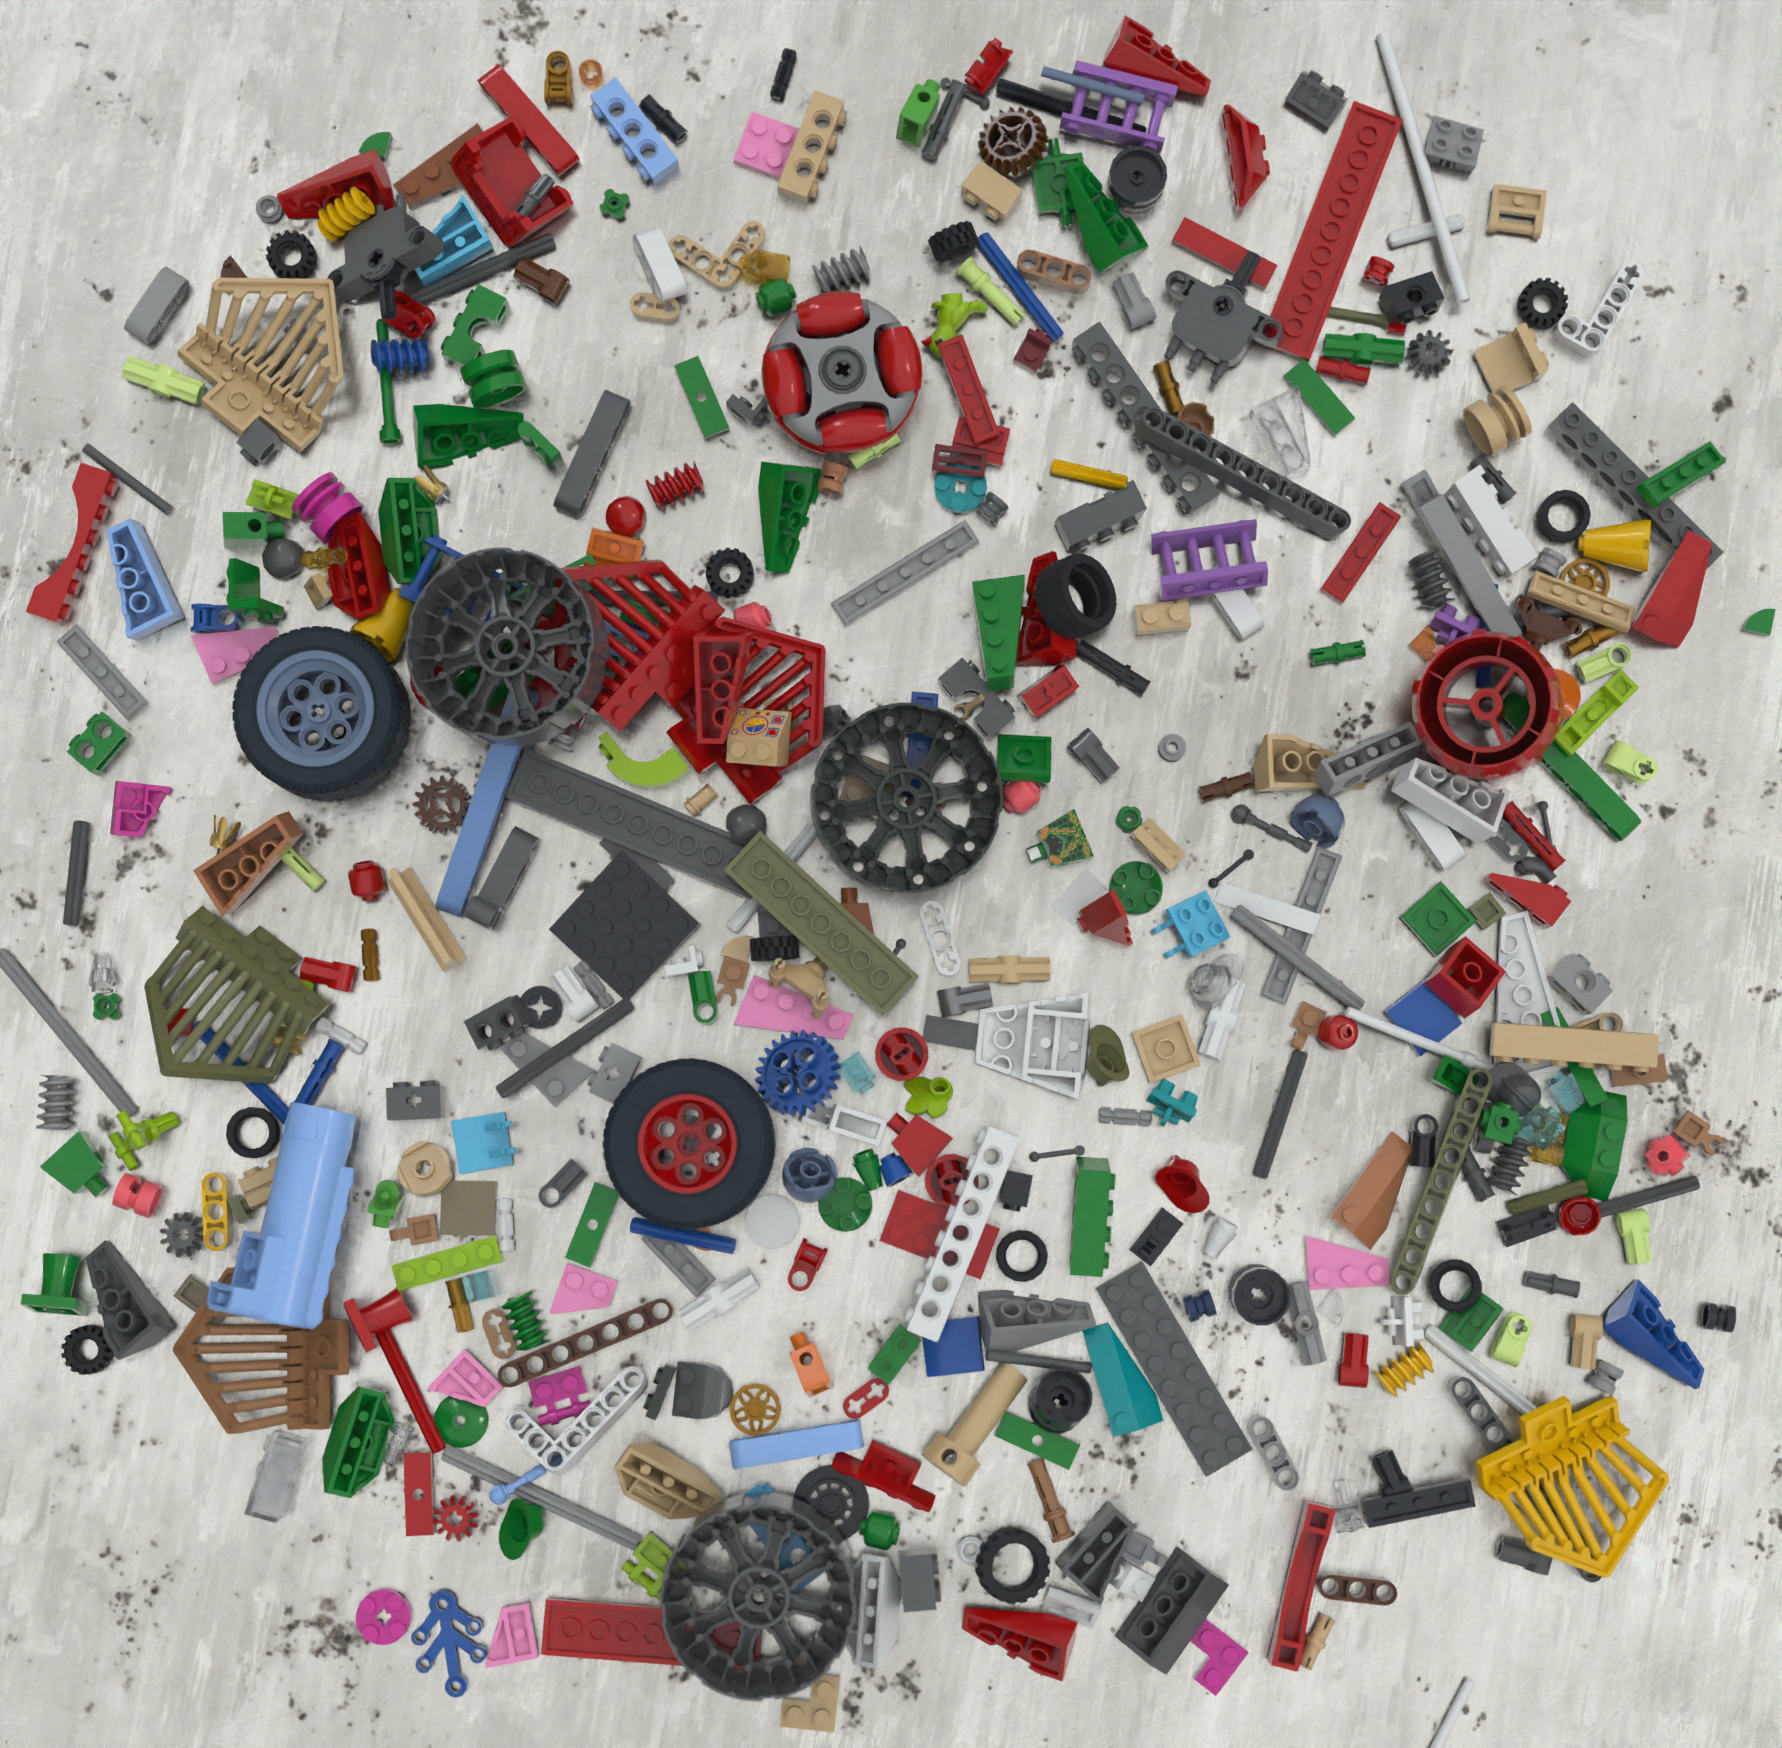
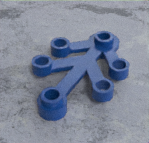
M440 1590L431 1596L429 1600L431 1612L420 1628L413 1631L411 1640L417 1646L425 1644L429 1638V1631L438 1620H440L441 1632L427 1652L417 1659L415 1666L420 1673L430 1671L434 1659L444 1646L449 1676L445 1683V1690L449 1696L457 1698L466 1692L468 1681L465 1676L460 1674L455 1645L468 1653L471 1661L474 1663L483 1662L487 1656V1651L483 1646L475 1645L454 1630L451 1618L464 1625L466 1633L470 1636H476L481 1632L482 1622L477 1618H471L457 1608L456 1598L451 1592ZM439 1600H445L447 1602L446 1609H440L438 1607ZM471 1622L477 1623L479 1626L478 1631H471L469 1624ZM422 1632L425 1636L424 1641H417L415 1634ZM481 1650L483 1658L476 1659L473 1652ZM420 1660H427L429 1667L427 1669L421 1668ZM452 1682L460 1684L461 1688L459 1691L452 1690Z

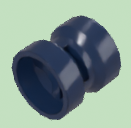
M1209 1289L1200 1291L1199 1297L1192 1295L1182 1297L1190 1323L1198 1321L1203 1314L1208 1317L1217 1315Z

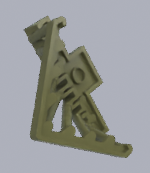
M201 906L184 920L176 936V939L179 941L154 974L147 979L144 985L160 1073L166 1077L271 1084L278 1076L297 1032L304 1036L311 1023L327 1009L330 1003L290 973L299 964L302 957L259 925L244 938L204 906ZM186 950L193 951L163 990L160 991V982ZM202 960L206 961L166 1012H164L163 1004L168 1002L169 998L195 965ZM214 971H219L170 1033H168L167 1025L172 1023L175 1016L204 980ZM232 981L221 997L174 1054H172L171 1047L176 1044L179 1037L210 999L226 982ZM242 991H245L244 997L199 1057L193 1062H182L183 1058L225 1007ZM258 1001L260 1005L221 1064H208L210 1058L244 1013ZM269 1011L275 1014L247 1065H233L263 1018ZM285 1022L288 1024V1028L269 1068L259 1067L280 1026Z

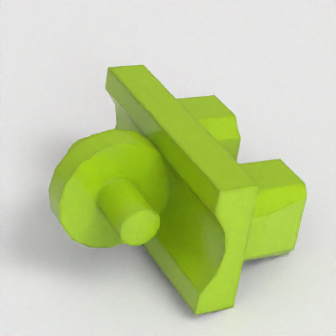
M254 479L245 504L292 520L294 515L291 509L292 504L299 494Z

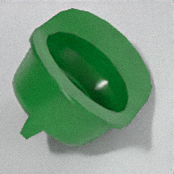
M517 1498L510 1502L499 1530L500 1549L509 1560L520 1558L525 1552L528 1543L541 1535L543 1531V1506L524 1503L521 1499Z

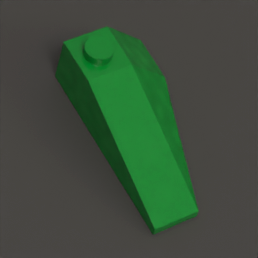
M1082 160L1064 168L1085 248L1092 264L1098 269L1099 273L1118 265L1148 247L1135 222L1130 216L1125 219L1117 209L1119 204L1114 198L1111 200L1107 198L1102 192V184Z
M446 404L413 405V430L418 468L424 467V465L427 467L446 466L453 463L452 460L467 455L471 457L482 449L488 447L494 449L520 440L522 437L518 434L517 428L520 423L524 422V415L522 412Z

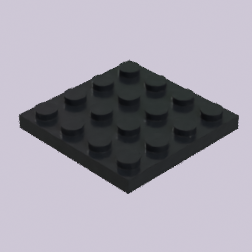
M620 851L549 930L582 961H585L623 999L628 998L631 1000L701 923L626 853Z

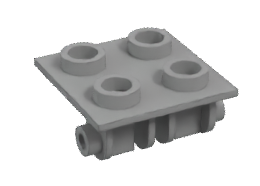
M1434 115L1427 145L1424 149L1428 162L1431 161L1439 164L1440 160L1443 159L1442 166H1445L1446 161H1450L1449 168H1452L1455 163L1454 168L1463 170L1466 173L1468 170L1473 171L1476 168L1484 129Z

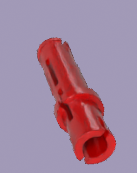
M1513 800L1505 806L1503 815L1513 825L1514 831L1522 835L1552 871H1555L1566 861L1532 824L1533 820L1531 817L1527 818L1514 804Z

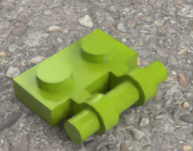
M649 1532L632 1553V1555L640 1560L637 1566H634L627 1560L621 1569L629 1575L627 1578L633 1583L636 1581L647 1590L646 1593L651 1598L655 1596L660 1601L663 1576L673 1550ZM680 1561L677 1565L681 1571H685L688 1568L685 1561ZM646 1567L659 1576L655 1582L643 1573Z

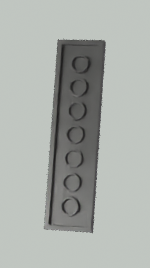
M1140 1261L1095 1288L1205 1477L1253 1450L1144 1263Z

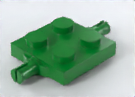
M1051 138L1048 142L1050 155L1043 158V161L1036 160V169L1030 166L1038 214L1060 213L1062 228H1067V222L1068 227H1072L1071 211L1075 207L1064 168L1081 160L1084 163L1082 152L1074 154L1060 153L1059 139L1054 138L1053 141Z

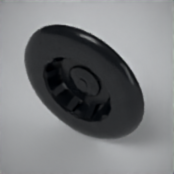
M831 1466L819 1467L809 1472L800 1481L794 1493V1498L808 1505L814 1503L816 1513L823 1518L826 1517L837 1528L844 1540L858 1532L862 1519H866L868 1515L869 1498L864 1484L855 1478L840 1474ZM831 1483L838 1484V1489L832 1488ZM827 1484L826 1489L821 1490L819 1488L821 1485ZM845 1488L849 1494L844 1495L841 1492L842 1489ZM814 1491L818 1493L816 1499L811 1497ZM848 1499H852V1506H847ZM846 1511L851 1512L848 1518L844 1516ZM839 1519L843 1521L842 1523L835 1525V1521Z

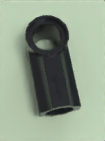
M1417 1115L1410 1123V1130L1412 1132L1410 1166L1434 1167L1438 1122L1432 1115ZM1423 1118L1430 1123V1130L1426 1134H1422L1418 1129V1123Z
M1392 1449L1383 1451L1370 1458L1381 1481L1383 1495L1413 1489L1409 1479L1403 1474Z

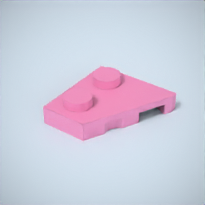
M464 1349L428 1388L431 1391L485 1407L504 1386Z

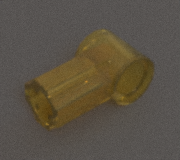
M1544 1111L1540 1135L1535 1141L1536 1147H1533V1162L1555 1167L1561 1166L1565 1153L1563 1141L1568 1115Z

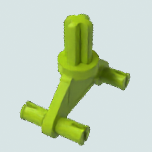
M124 1110L118 1113L116 1118H118L124 1128L122 1133L126 1137L125 1142L118 1131L111 1134L109 1139L116 1148L115 1154L117 1158H122L128 1171H132L139 1164L131 1152L135 1149L141 1150L147 1144L145 1143L147 1139L150 1142H154L159 1139V1134L179 1124L178 1117L170 1111L153 1120L146 1118L141 1123H133L127 1111Z

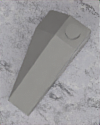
M1008 1290L978 1293L980 1329L986 1351L1015 1352L1096 1326L1089 1303L1060 1298L1054 1301L1041 1300L1039 1295L1030 1294L1029 1298L1015 1296L1014 1291Z

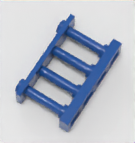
M433 535L432 538L427 536L424 539L423 543L430 546V549L413 583H409L408 586L405 584L401 585L397 596L415 604L422 592V587L440 552L454 560L464 556L446 546L448 542L436 535ZM495 571V572H494V577H495L496 579H500V578H499V574H500V573H498L497 571ZM509 585L510 591H511V589H514V590L518 591V590L522 589L523 586H524V585ZM478 596L466 608L469 612H471ZM447 606L445 614L447 616L452 615L454 609ZM490 608L483 621L488 622L491 620L490 613H492V608Z

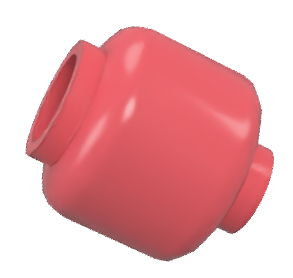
M758 602L749 603L734 611V620L769 629V625H772V618L768 608Z
M1010 780L1003 786V804L1010 812L1015 809L1019 813H1025L1040 801L1042 789L1037 782Z

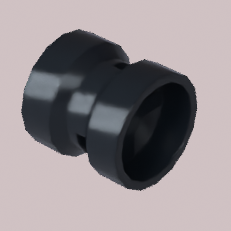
M1706 1302L1702 1314L1703 1329L1714 1330L1717 1327L1723 1332L1732 1333L1736 1323L1735 1306L1725 1305L1724 1307H1718L1715 1303Z

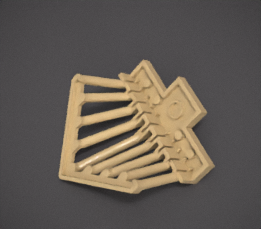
M218 278L212 284L206 327L199 323L196 327V334L178 350L177 354L179 358L215 385L201 398V405L240 436L258 419L301 453L321 434L323 419L320 416L337 386L343 380L333 281L331 279ZM222 293H233L222 333L218 337L216 335ZM248 293L260 294L239 340L233 347L229 346L244 297ZM274 294H287L256 347L243 357L271 297ZM302 294H313L312 299L274 353L257 368L256 366L296 300ZM323 302V309L317 313L314 322L311 324V326L309 327V329L307 330V332L305 333V335L303 336V338L301 339V341L299 342L291 356L288 358L284 366L272 378H270L271 374L274 372L276 367L279 365L283 357L286 355L290 347L293 345L297 337L300 335L304 327L307 325L309 320L312 318L316 310ZM325 324L326 332L319 336L316 345L293 381L282 388ZM327 347L328 355L321 360L303 394L295 398ZM330 369L326 386L314 407L308 408L307 406Z

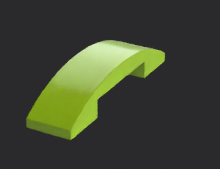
M1621 669L1618 670L1561 726L1560 732H1557L1554 741L1569 756L1573 755L1639 687Z

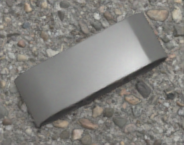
M167 266L163 267L125 322L124 330L146 344L151 343L184 296L189 286V280Z
M1263 1415L1251 1417L1247 1423V1431L1272 1481L1282 1490H1293L1299 1483V1475L1273 1423ZM1259 1421H1265L1267 1424V1430L1263 1435H1256L1253 1430L1254 1425ZM1273 1445L1278 1446L1280 1450L1279 1456L1274 1460H1269L1266 1456L1267 1449ZM1284 1470H1290L1292 1473V1479L1288 1484H1281L1279 1482V1475Z

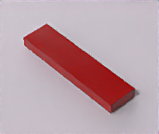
M1186 217L1183 218L1172 239V242L1234 275L1246 253L1250 251ZM1261 257L1249 282L1265 290L1278 265Z
M963 334L938 343V349L974 444L999 436V430Z
M1379 502L1320 590L1340 604H1343L1402 516Z

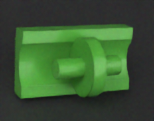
M383 1180L377 1185L375 1195L368 1205L367 1213L374 1214L372 1226L389 1228L391 1220L395 1218L397 1211L404 1201V1194L399 1192L398 1185L392 1180Z

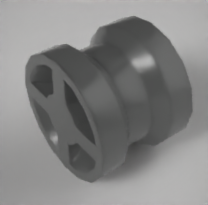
M988 492L983 504H978L975 509L988 522L996 525L999 522V516L1002 513H1006L1009 507L997 495Z

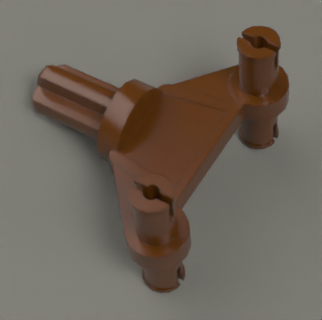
M1520 594L1516 597V606L1527 630L1525 634L1528 637L1527 641L1538 651H1540L1542 645H1547L1549 641L1572 634H1581L1582 626L1578 618L1567 615L1561 620L1536 609L1533 600L1529 596Z

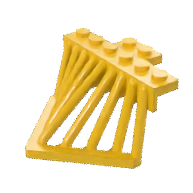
M1563 1395L1519 1417L1520 1440L1476 1461L1478 1485L1494 1501L1499 1500L1524 1536L1526 1545L1533 1551L1603 1578H1608L1667 1486L1669 1477L1663 1469L1624 1438L1630 1434V1430L1620 1422L1618 1400L1612 1395L1573 1414L1571 1401ZM1614 1442L1653 1475L1648 1485L1616 1454L1610 1446L1611 1443ZM1597 1450L1638 1491L1640 1498L1633 1508L1597 1460ZM1582 1458L1619 1510L1624 1514L1625 1522L1619 1531L1616 1529L1583 1471ZM1568 1467L1603 1529L1609 1536L1610 1546L1605 1554L1602 1552L1571 1488ZM1553 1475L1587 1546L1584 1544L1577 1528L1575 1527L1563 1501L1561 1500L1554 1486ZM1539 1481L1544 1491L1546 1492L1558 1518L1560 1519L1569 1539L1567 1538L1562 1527L1560 1526L1555 1515L1553 1514L1551 1508L1549 1507L1547 1501L1542 1495L1539 1489ZM1525 1487L1528 1490L1533 1501L1535 1502L1548 1527L1546 1526V1524L1544 1523V1521L1542 1520V1518L1530 1502L1529 1498L1525 1494ZM1511 1493L1514 1495V1497L1520 1504L1521 1508L1523 1509V1511L1525 1512V1514L1527 1515V1517L1529 1518V1520L1531 1521V1523L1533 1524L1541 1538L1532 1530V1528L1524 1519V1517L1517 1509L1513 1501L1510 1499L1509 1496Z

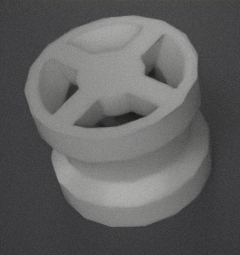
M1544 547L1541 551L1542 557L1534 563L1533 568L1557 578L1560 566H1564L1567 559L1556 550Z

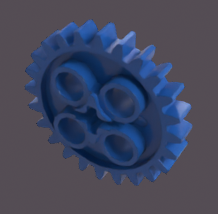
M802 1030L799 1036L794 1031H791L789 1039L781 1034V1042L779 1044L772 1040L774 1048L772 1050L764 1048V1051L768 1054L767 1057H759L758 1059L763 1063V1067L755 1069L762 1075L755 1078V1081L761 1085L757 1091L763 1095V1101L767 1104L769 1103V1106L774 1111L778 1109L782 1115L788 1111V1114L792 1117L796 1115L797 1110L802 1116H805L806 1108L815 1113V1104L817 1103L824 1107L823 1098H833L829 1090L838 1089L833 1080L841 1079V1076L835 1072L841 1068V1065L836 1061L839 1055L835 1051L832 1052L834 1047L827 1043L823 1036L818 1038V1035L813 1031L808 1036L805 1030ZM814 1054L813 1058L806 1062L807 1057ZM788 1059V1063L784 1067L780 1068L781 1063L784 1060ZM816 1079L815 1084L808 1088L809 1082ZM791 1084L789 1090L783 1093L784 1087Z

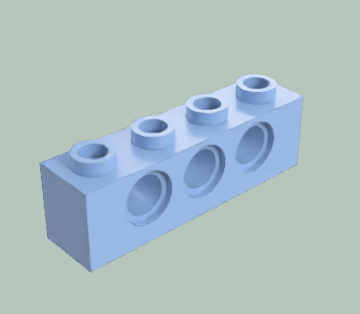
M616 77L590 95L592 101L591 110L598 119L603 117L608 124L606 129L614 140L619 138L624 145L621 147L622 151L630 161L634 158L639 165L637 170L645 181L650 179L655 186L679 168L677 157ZM621 108L624 112L621 116L614 117L611 115L612 110ZM630 129L640 131L636 137H628L626 135ZM647 149L655 151L654 156L651 158L643 157L642 153Z

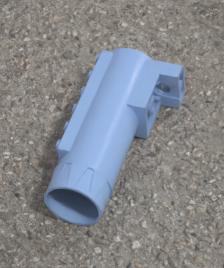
M290 1103L281 1134L279 1155L261 1232L258 1234L243 1230L231 1285L215 1281L210 1283L207 1296V1306L210 1310L311 1330L321 1323L324 1299L329 1292V1277L335 1265L334 1255L337 1243L342 1235V1220L348 1209L347 1198L349 1190L354 1183V1169L345 1167L351 1149L356 1120L355 1115L302 1103Z

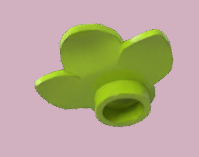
M916 1077L903 1083L904 1088L912 1094L905 1107L907 1112L916 1115L928 1112L932 1118H937L947 1111V1101L953 1096V1087L947 1079L937 1077L930 1080L926 1077Z

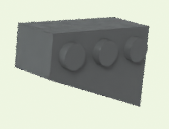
M1109 1501L1055 1563L1063 1573L1101 1606L1104 1593L1109 1582L1112 1581L1114 1570L1120 1557L1122 1558L1135 1525Z

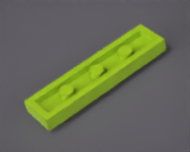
M497 1235L391 1265L396 1286L399 1291H403L503 1262L504 1260L499 1250Z

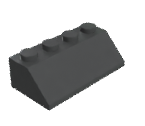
M1177 1547L1164 1568L1157 1575L1144 1600L1138 1602L1115 1637L1150 1666L1167 1675L1229 1584Z

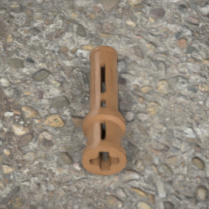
M1044 1458L1028 1463L1027 1465L1045 1510L1044 1521H1048L1053 1535L1052 1543L1074 1536L1075 1533L1073 1530H1070L1065 1516L1067 1511L1064 1507H1061Z

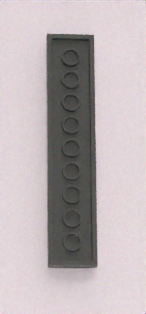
M525 748L504 796L506 799L734 894L752 899V896L724 871L727 865L747 845L734 842L729 832Z

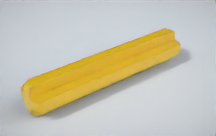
M1059 459L1052 461L1050 472L1055 475L1122 490L1127 487L1128 477L1125 475Z

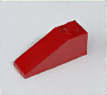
M1489 873L1484 877L1486 882L1522 910H1528V914L1546 928L1552 927L1571 903V900L1567 898L1568 893L1558 885L1553 887L1550 884L1496 873Z

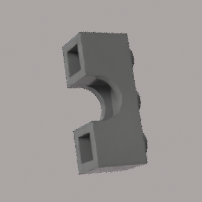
M962 657L938 678V683L955 702L961 696L968 693L976 694L977 696L982 694L985 697V700L982 701L983 709L974 717L973 722L991 741L1015 720L1013 715L1015 709L1006 699L1001 701L996 696L997 690L987 691L986 681L984 682L978 675L980 672L978 667L971 660L966 662Z

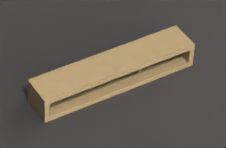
M1492 1022L1490 1055L1496 1056V1061L1512 1062L1513 1057L1524 1058L1523 1063L1540 1064V1059L1551 1060V1065L1567 1066V1061L1578 1062V1067L1594 1068L1595 1063L1605 1064V1069L1622 1070V1065L1633 1066V1071L1649 1072V1067L1657 1068L1659 1035Z

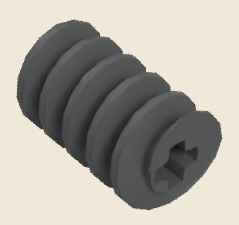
M1439 549L1421 553L1408 562L1410 567H1417L1411 572V575L1413 577H1420L1414 582V585L1416 587H1423L1418 591V596L1427 597L1421 601L1422 607L1434 608L1455 601V598H1446V595L1452 591V588H1443V585L1449 581V578H1440V574L1445 572L1446 569L1437 568L1436 566L1443 561L1442 558H1434L1433 556Z
M1513 1136L1511 1144L1499 1146L1498 1151L1504 1156H1496L1494 1161L1500 1166H1492L1490 1168V1171L1496 1177L1488 1176L1486 1180L1495 1188L1517 1195L1512 1190V1187H1521V1184L1515 1178L1525 1177V1174L1519 1168L1529 1166L1523 1160V1157H1532L1533 1154L1527 1150V1147H1536V1144Z

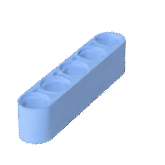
M860 1420L844 1421L729 1441L733 1469L864 1447Z

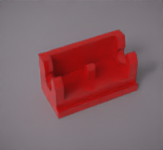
M1059 664L1017 694V697L1027 706L1028 712L1037 718L1079 688V685L1066 666Z

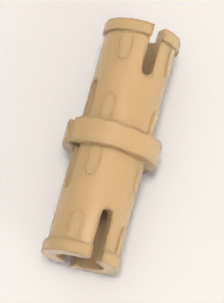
M1319 1614L1311 1634H1307L1305 1638L1307 1642L1303 1648L1300 1666L1312 1671V1667L1321 1649H1325L1327 1645L1325 1641L1333 1624L1336 1622L1328 1616L1326 1617L1324 1614Z

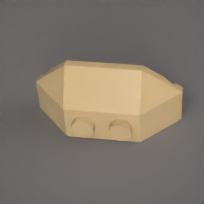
M654 1443L630 1444L615 1464L623 1495L668 1519L697 1517L711 1506L717 1504L722 1498V1493L697 1466Z

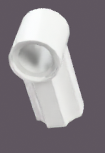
M568 966L558 970L549 978L557 993L564 1000L563 1004L577 1023L599 1007L589 991L582 987Z

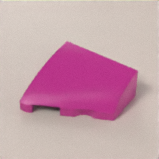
M115 781L110 834L141 837L147 828L148 822L159 810V805L165 796L170 793L171 787Z

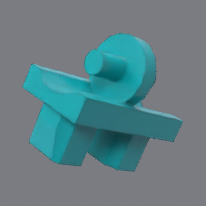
M1163 1079L1156 1088L1152 1089L1146 1101L1156 1106L1153 1113L1161 1117L1160 1126L1164 1127L1167 1121L1177 1125L1180 1119L1189 1123L1197 1112L1195 1106L1198 1096L1189 1091H1184L1180 1100L1172 1097L1171 1094L1175 1085L1166 1079Z

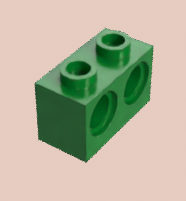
M102 711L99 715L94 714L86 724L87 729L81 735L77 734L70 741V748L67 751L69 755L95 775L100 773L131 737L127 730ZM106 725H110L112 729L111 734L107 738H102L100 734L101 729ZM92 745L94 753L90 758L85 759L83 751L87 746Z
M899 1323L870 1362L867 1369L890 1385L920 1344L921 1339Z

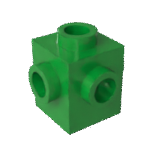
M1497 1102L1496 1106H1488V1109H1484L1480 1117L1479 1125L1483 1126L1480 1137L1506 1145L1511 1144L1513 1135H1518L1521 1127V1120L1518 1119L1519 1112L1512 1111V1105ZM1499 1119L1502 1120L1501 1126L1498 1123Z

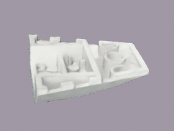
M1090 992L980 1009L975 1063L1080 1100L1086 1075L1090 1034Z

